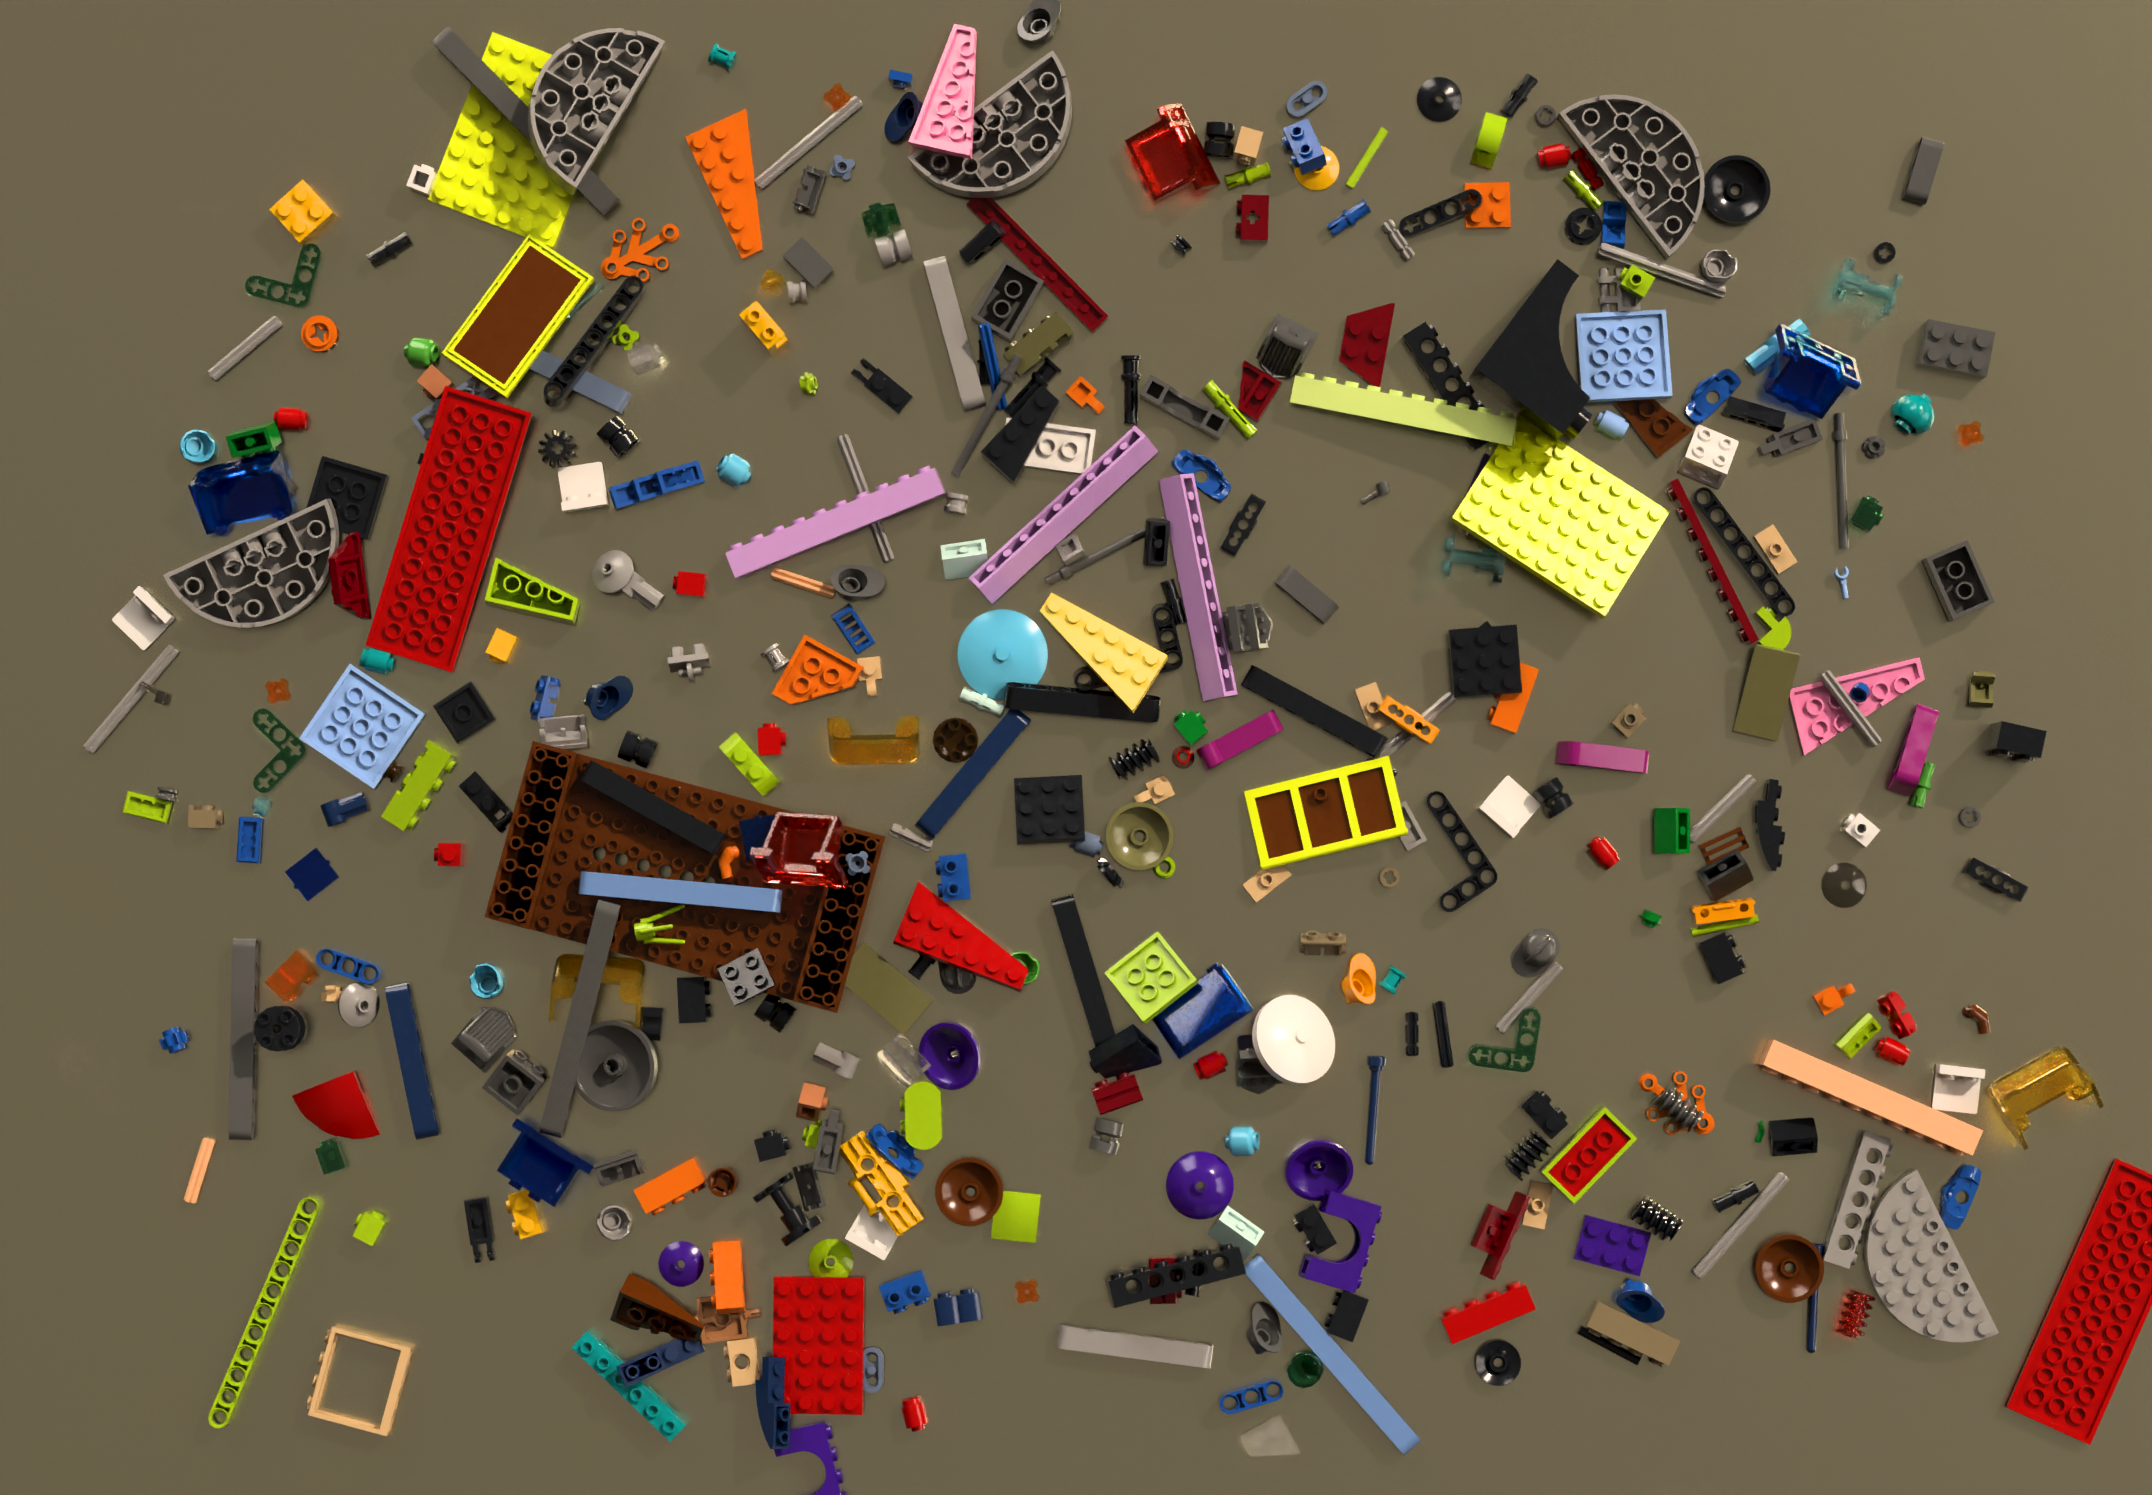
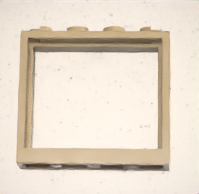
M333 1326L331 1330L327 1331L324 1339L327 1347L326 1351L321 1352L318 1365H321L320 1373L315 1374L312 1387H315L314 1395L309 1396L306 1409H309L308 1415L379 1435L389 1436L413 1347ZM339 1335L401 1351L381 1425L319 1409Z

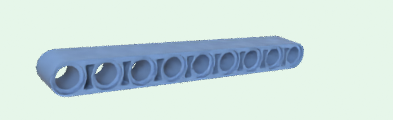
M580 871L578 894L781 912L782 890Z

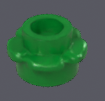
M1645 909L1644 914L1640 915L1643 918L1642 923L1655 928L1656 924L1661 925L1660 920L1662 916Z

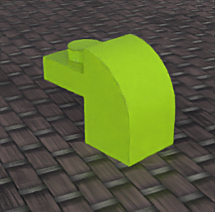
M1488 112L1485 113L1471 163L1492 169L1508 118Z
M1764 607L1759 608L1754 615L1769 631L1757 644L1783 650L1788 645L1792 633L1788 619L1783 617L1777 621V615L1769 607L1767 609Z

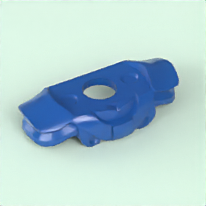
M1723 369L1717 375L1713 374L1710 378L1702 380L1696 386L1697 388L1691 396V401L1686 406L1685 415L1689 421L1699 425L1709 418L1738 388L1741 383L1739 376L1731 369ZM1715 391L1719 394L1720 399L1717 403L1712 404L1707 401L1706 396L1709 392Z
M1182 450L1174 457L1172 466L1180 474L1194 473L1195 478L1197 471L1202 470L1206 472L1207 480L1200 483L1195 479L1196 487L1208 497L1217 502H1222L1227 498L1231 485L1223 477L1224 473L1219 469L1214 460L1203 457L1199 453L1195 455L1190 450Z
M880 1124L875 1125L866 1133V1137L873 1145V1148L900 1173L907 1175L911 1179L916 1178L923 1168V1164L914 1157L916 1153L915 1148L910 1146L904 1137L893 1130L887 1132ZM888 1149L894 1150L897 1154V1158L891 1157L888 1153Z
M1961 1166L1956 1176L1952 1175L1950 1181L1942 1189V1200L1940 1203L1942 1210L1940 1216L1944 1224L1951 1229H1959L1967 1216L1978 1189L1982 1172L1975 1166ZM1959 1191H1965L1968 1194V1199L1963 1204L1958 1203L1956 1200V1195Z

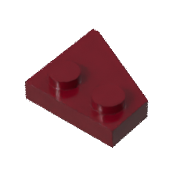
M1244 360L1238 409L1258 422L1282 383Z

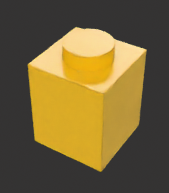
M496 628L486 649V653L490 655L489 659L500 665L502 661L508 663L519 638Z

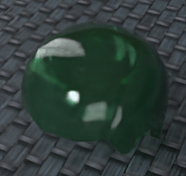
M1308 1351L1294 1356L1287 1367L1289 1380L1300 1388H1307L1316 1384L1321 1379L1324 1371L1321 1359L1315 1353Z

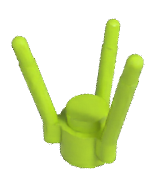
M681 904L651 917L640 919V923L634 924L636 940L644 941V944H685V940L652 938L655 936V932L672 929L673 925L654 927V924L650 923L685 908V905Z

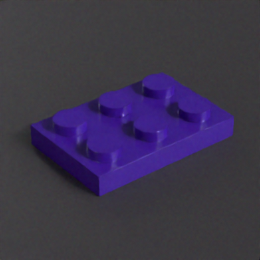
M1585 1215L1573 1259L1640 1276L1651 1232Z

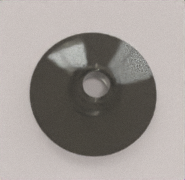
M1838 863L1831 866L1825 872L1821 888L1824 897L1829 903L1836 907L1848 908L1858 904L1863 899L1867 889V881L1865 875L1857 866L1850 863ZM1843 881L1849 883V888L1846 890L1841 887Z

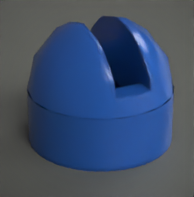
M1858 682L1852 687L1850 696L1857 702H1864L1869 696L1870 689L1864 682Z

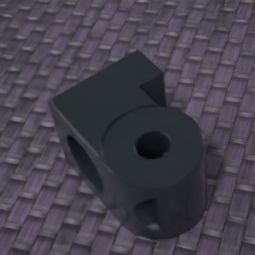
M643 1007L642 1032H644L649 1040L660 1041L664 1008Z

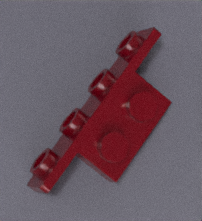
M1516 1191L1507 1211L1491 1204L1488 1205L1471 1245L1489 1253L1481 1270V1275L1495 1280L1499 1274L1504 1257L1510 1249V1243L1514 1234L1519 1229L1520 1220L1528 1208L1529 1196Z

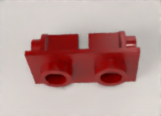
M1892 991L1887 996L1877 1000L1882 1013L1886 1015L1891 1024L1892 1031L1899 1039L1910 1036L1913 1032L1917 1031L1916 1023L1909 1011L1903 1015L1900 1012L1906 1006L1899 993L1896 994L1895 991Z

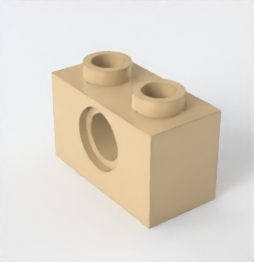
M1241 126L1233 159H1237L1236 163L1244 166H1250V163L1255 164L1263 132Z
M755 1337L727 1341V1346H724L725 1360L729 1359L730 1368L726 1369L728 1382H732L733 1387L756 1384V1380H761ZM738 1356L746 1357L748 1360L747 1367L739 1368L735 1362Z

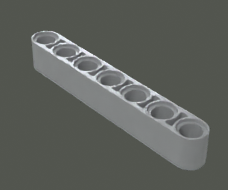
M945 255L923 261L964 411L986 405Z
M1059 1325L1056 1348L1211 1368L1214 1345Z

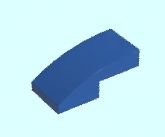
M1604 201L1602 216V243H1607L1624 249L1626 223V206L1623 202Z

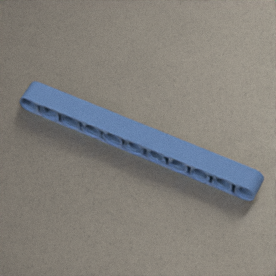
M1257 1254L1244 1266L1246 1275L1400 1452L1406 1455L1421 1441L1419 1437L1263 1258Z

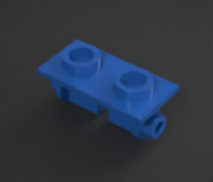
M541 675V678L537 680L535 686L537 694L535 701L530 706V719L539 721L540 717L550 718L553 716L555 704L548 702V699L557 700L561 685L558 684L559 679Z

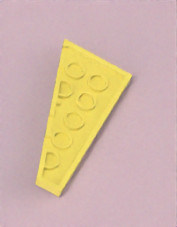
M1051 593L1040 609V614L1057 633L1061 634L1070 647L1081 656L1083 661L1112 689L1114 694L1125 703L1128 709L1134 713L1166 663L1168 655Z

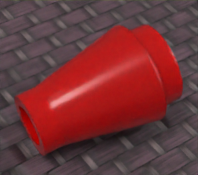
M1179 746L1172 753V761L1179 768H1188L1194 762V753L1187 746ZM1185 752L1188 759L1182 761L1179 758L1180 753Z

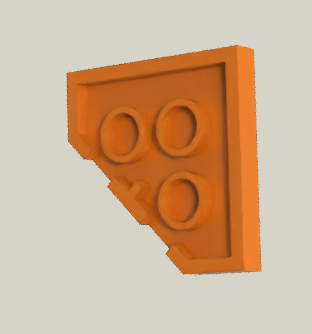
M804 635L771 694L791 705H796L853 688L864 667Z

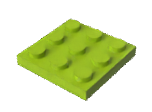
M1158 931L1105 972V975L1144 1024H1147L1199 983Z

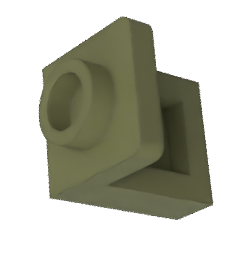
M1987 671L1972 673L1969 681V706L1992 708L1995 673H1988Z

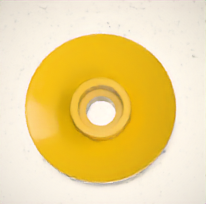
M1321 146L1327 165L1321 167V170H1313L1302 175L1299 168H1294L1298 182L1309 190H1324L1330 187L1338 177L1339 163L1337 157L1326 147Z

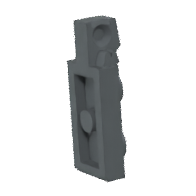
M1813 418L1772 434V436L1767 438L1769 443L1758 447L1761 456L1773 452L1774 457L1781 456L1820 441L1823 438L1816 420Z
M831 1109L828 1121H822L813 1171L835 1174L843 1133V1123H838L839 1110Z

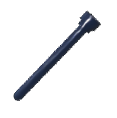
M1368 1056V1065H1370V1070H1372L1365 1162L1368 1165H1372L1375 1158L1380 1076L1383 1066H1386V1057Z
M1814 1244L1821 1256L1825 1254L1824 1244ZM1819 1288L1809 1297L1807 1351L1809 1353L1816 1351Z

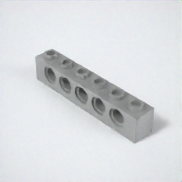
M1862 1130L1825 1244V1254H1822L1824 1261L1850 1269L1851 1265H1855L1858 1252H1855L1857 1244L1862 1243L1865 1234L1862 1228L1864 1222L1869 1221L1872 1209H1869L1871 1200L1875 1201L1879 1188L1876 1187L1878 1179H1882L1885 1173L1886 1166L1883 1163L1885 1157H1889L1892 1151L1891 1139ZM1874 1150L1877 1153V1160L1874 1163H1869L1866 1159L1867 1153ZM1864 1172L1870 1175V1182L1866 1185H1862L1859 1180L1860 1175ZM1856 1194L1863 1196V1203L1860 1206H1855L1852 1202ZM1850 1215L1855 1216L1857 1221L1856 1225L1852 1228H1848L1845 1223L1846 1218ZM1842 1237H1847L1850 1242L1849 1247L1842 1250L1838 1244L1839 1240Z

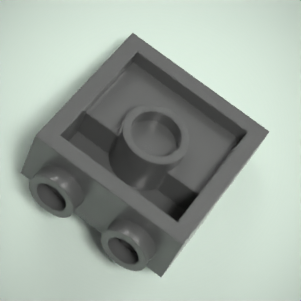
M511 1050L506 1054L482 1088L518 1116L547 1079V1076L544 1074L545 1071L541 1066L537 1064L532 1065L526 1061L527 1057L523 1052Z

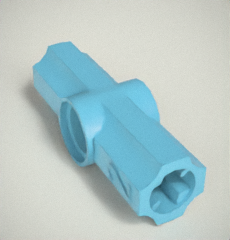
M1798 319L1782 332L1776 333L1765 341L1762 347L1744 360L1751 371L1758 374L1772 362H1777L1789 353L1795 345L1811 333L1804 322Z

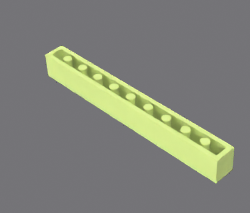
M1301 372V376L1295 375L1290 399L1292 403L1510 446L1514 444L1518 419L1513 418L1514 413L1501 411L1500 415L1491 414L1492 409L1478 407V411L1469 409L1470 405L1456 402L1455 407L1447 405V400L1434 398V401L1430 402L1425 401V396L1412 394L1411 398L1402 396V391L1390 389L1389 393L1380 392L1381 387L1368 385L1367 389L1358 388L1359 383L1345 381V385L1336 383L1337 379L1325 376L1323 380L1314 379L1315 374Z

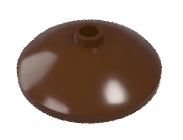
M963 1158L952 1162L941 1172L936 1183L935 1196L939 1209L950 1221L962 1226H976L987 1222L997 1213L1002 1204L1004 1190L999 1174L990 1164L976 1158ZM969 1188L975 1190V1194L972 1197L967 1195Z
M1786 1234L1771 1239L1762 1247L1757 1256L1755 1271L1757 1280L1767 1295L1781 1302L1795 1303L1809 1298L1819 1288L1824 1276V1263L1819 1250L1812 1242L1798 1235ZM1787 1263L1793 1264L1792 1271L1785 1270Z

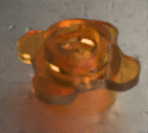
M839 83L834 84L829 92L824 93V99L832 104L834 110H838L841 108V105L851 99L850 94L846 93Z
M1978 421L1959 426L1963 445L1968 446L1970 443H1980L1983 441L1984 436L1980 432L1981 424Z
M281 678L279 681H268L265 687L268 689L269 702L275 703L277 700L283 699L286 701L289 699L290 693L287 692L286 687L288 684L287 680Z
M1030 1280L1026 1283L1021 1281L1016 1283L1015 1288L1018 1290L1017 1301L1020 1304L1025 1303V1301H1038L1039 1295L1036 1293L1037 1282L1035 1280Z

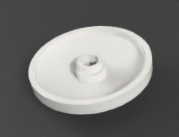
M1295 995L1280 996L1266 1003L1256 1015L1252 1029L1253 1046L1260 1063L1273 1077L1290 1085H1305L1319 1079L1328 1071L1335 1054L1334 1033L1327 1017L1314 1003Z

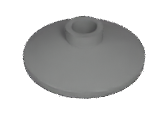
M619 550L604 553L593 566V584L603 593L612 594L621 591L632 578L633 562L626 553Z
M363 982L349 984L344 988L338 1000L340 1017L346 1024L353 1027H363L369 1024L375 1018L379 1009L377 992L371 985Z

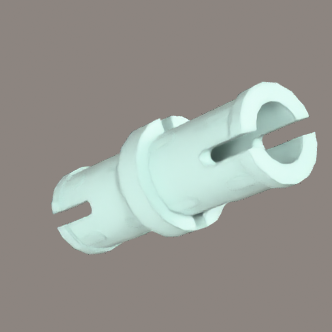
M966 687L963 688L959 697V701L976 707L978 711L983 710L1001 718L1005 709L1004 704L988 698L986 694L981 695Z

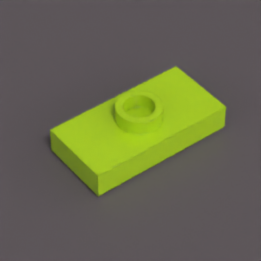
M127 791L122 813L167 824L173 802Z
M1867 1013L1836 1045L1847 1058L1851 1059L1882 1027L1871 1014Z

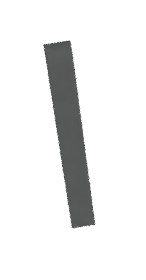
M257 938L233 939L229 1140H253L256 1065V1035L254 1028L257 1018Z

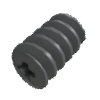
M1666 1087L1652 1104L1661 1103L1659 1111L1668 1109L1666 1117L1675 1115L1673 1123L1681 1121L1679 1129L1682 1130L1688 1127L1687 1133L1690 1132L1701 1120L1704 1112L1700 1110L1695 1113L1697 1108L1695 1104L1688 1107L1690 1103L1689 1098L1681 1101L1683 1093L1675 1094L1677 1087Z

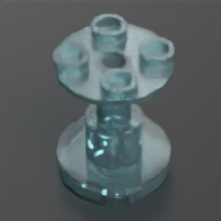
M1845 257L1842 264L1844 270H1841L1838 274L1832 300L1842 302L1846 292L1860 297L1866 293L1885 299L1882 315L1888 316L1891 309L1894 308L1897 299L1895 293L1901 285L1903 276L1896 272L1889 286L1868 280L1869 275L1853 271L1855 259Z
M1452 532L1451 537H1446L1445 550H1449L1448 559L1443 560L1442 573H1446L1447 578L1450 576L1452 562L1475 565V570L1492 571L1491 582L1501 584L1502 578H1499L1498 575H1503L1505 556L1495 549L1478 547L1477 551L1454 549L1455 533Z

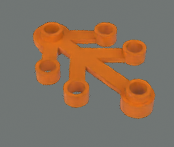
M641 218L634 219L628 252L620 258L621 246L626 241L627 236L623 230L614 231L611 255L601 263L602 274L608 279H616L620 275L639 277V273L645 271L647 277L641 280L642 282L648 281L650 274L647 269L640 268L636 270L625 267V265L633 261L657 267L660 271L666 270L669 267V261L666 257L660 256L656 258L644 254L665 241L668 243L675 242L679 238L678 228L673 224H666L661 229L660 234L639 246L641 234L646 228V223ZM641 221L643 223V227L641 229H636V222ZM673 229V236H666V230ZM617 233L624 235L621 241L616 240L615 236ZM665 260L666 266L661 268L658 266V262ZM609 264L616 265V269L613 272L608 270Z
M1678 1071L1673 1075V1081L1676 1083L1677 1093H1683L1682 1101L1688 1098L1685 1084L1687 1082V1075L1682 1071ZM1644 1074L1639 1078V1087L1645 1092L1652 1091L1659 1095L1664 1090V1088L1657 1084V1079L1652 1074ZM1678 1074H1683V1082H1677L1676 1076ZM1648 1078L1653 1082L1651 1087H1646L1644 1084ZM1695 1085L1692 1087L1691 1093L1695 1097L1697 1112L1700 1110L1704 1112L1701 1119L1707 1121V1126L1702 1128L1698 1122L1693 1129L1696 1133L1705 1135L1713 1130L1715 1122L1713 1117L1706 1113L1704 1102L1705 1088L1702 1085ZM1697 1087L1702 1089L1700 1096H1696L1694 1093ZM1650 1108L1646 1112V1117L1650 1121H1657L1659 1118L1666 1117L1668 1109L1659 1111L1657 1108ZM1652 1110L1657 1112L1655 1119H1651L1649 1116ZM1673 1121L1667 1122L1664 1127L1665 1132L1669 1135H1675L1679 1131L1688 1130V1127L1682 1130L1679 1129L1681 1123H1675V1131L1669 1132L1668 1125L1674 1124Z

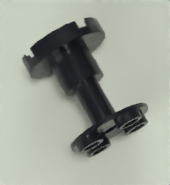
M273 1006L266 1008L258 1015L255 1021L254 1032L256 1039L262 1047L270 1051H287L296 1048L302 1042L306 1035L307 1025L303 1015L295 1008L290 1006ZM278 1026H281V1031H278Z
M788 1173L753 1197L754 1201L758 1203L770 1195L782 1212L783 1216L780 1219L790 1232L781 1238L785 1246H788L823 1222L818 1214L808 1220L799 1205L794 1207L782 1190L781 1186L793 1179L791 1173Z

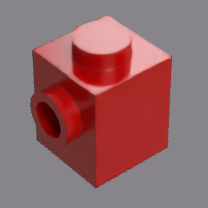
M763 723V728H758V755H782V746L786 745V732H781V727H776V723Z
M438 843V848H434V861H438V866L463 867L464 844Z

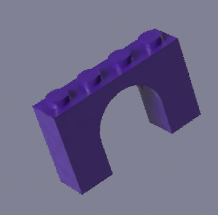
M1325 1189L1319 1211L1347 1220L1354 1230V1245L1346 1257L1337 1261H1327L1305 1254L1299 1276L1355 1293L1362 1283V1269L1368 1263L1369 1255L1367 1252L1369 1246L1375 1240L1374 1229L1376 1223L1378 1224L1382 1217L1381 1206Z
M825 1421L791 1428L790 1449H774L775 1455L778 1457L800 1451L815 1454L822 1460L825 1466L826 1479L818 1491L809 1495H846V1492H841L840 1483H843L841 1470H836L834 1462L838 1461L836 1448H831L829 1439L833 1438L831 1426H826Z

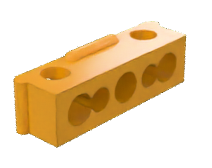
M1388 695L1378 709L1380 713L1393 720L1395 724L1428 744H1432L1440 732V729L1424 720L1421 714L1408 706H1403ZM1390 705L1396 706L1397 711H1401L1403 716L1397 717L1396 713L1391 714L1388 707ZM1411 716L1414 720L1413 724H1406L1404 718ZM1420 723L1422 727H1428L1430 733L1428 735L1422 734L1421 729L1417 730L1415 728V724Z
M1751 897L1692 905L1690 908L1693 911L1696 925L1755 917V901Z

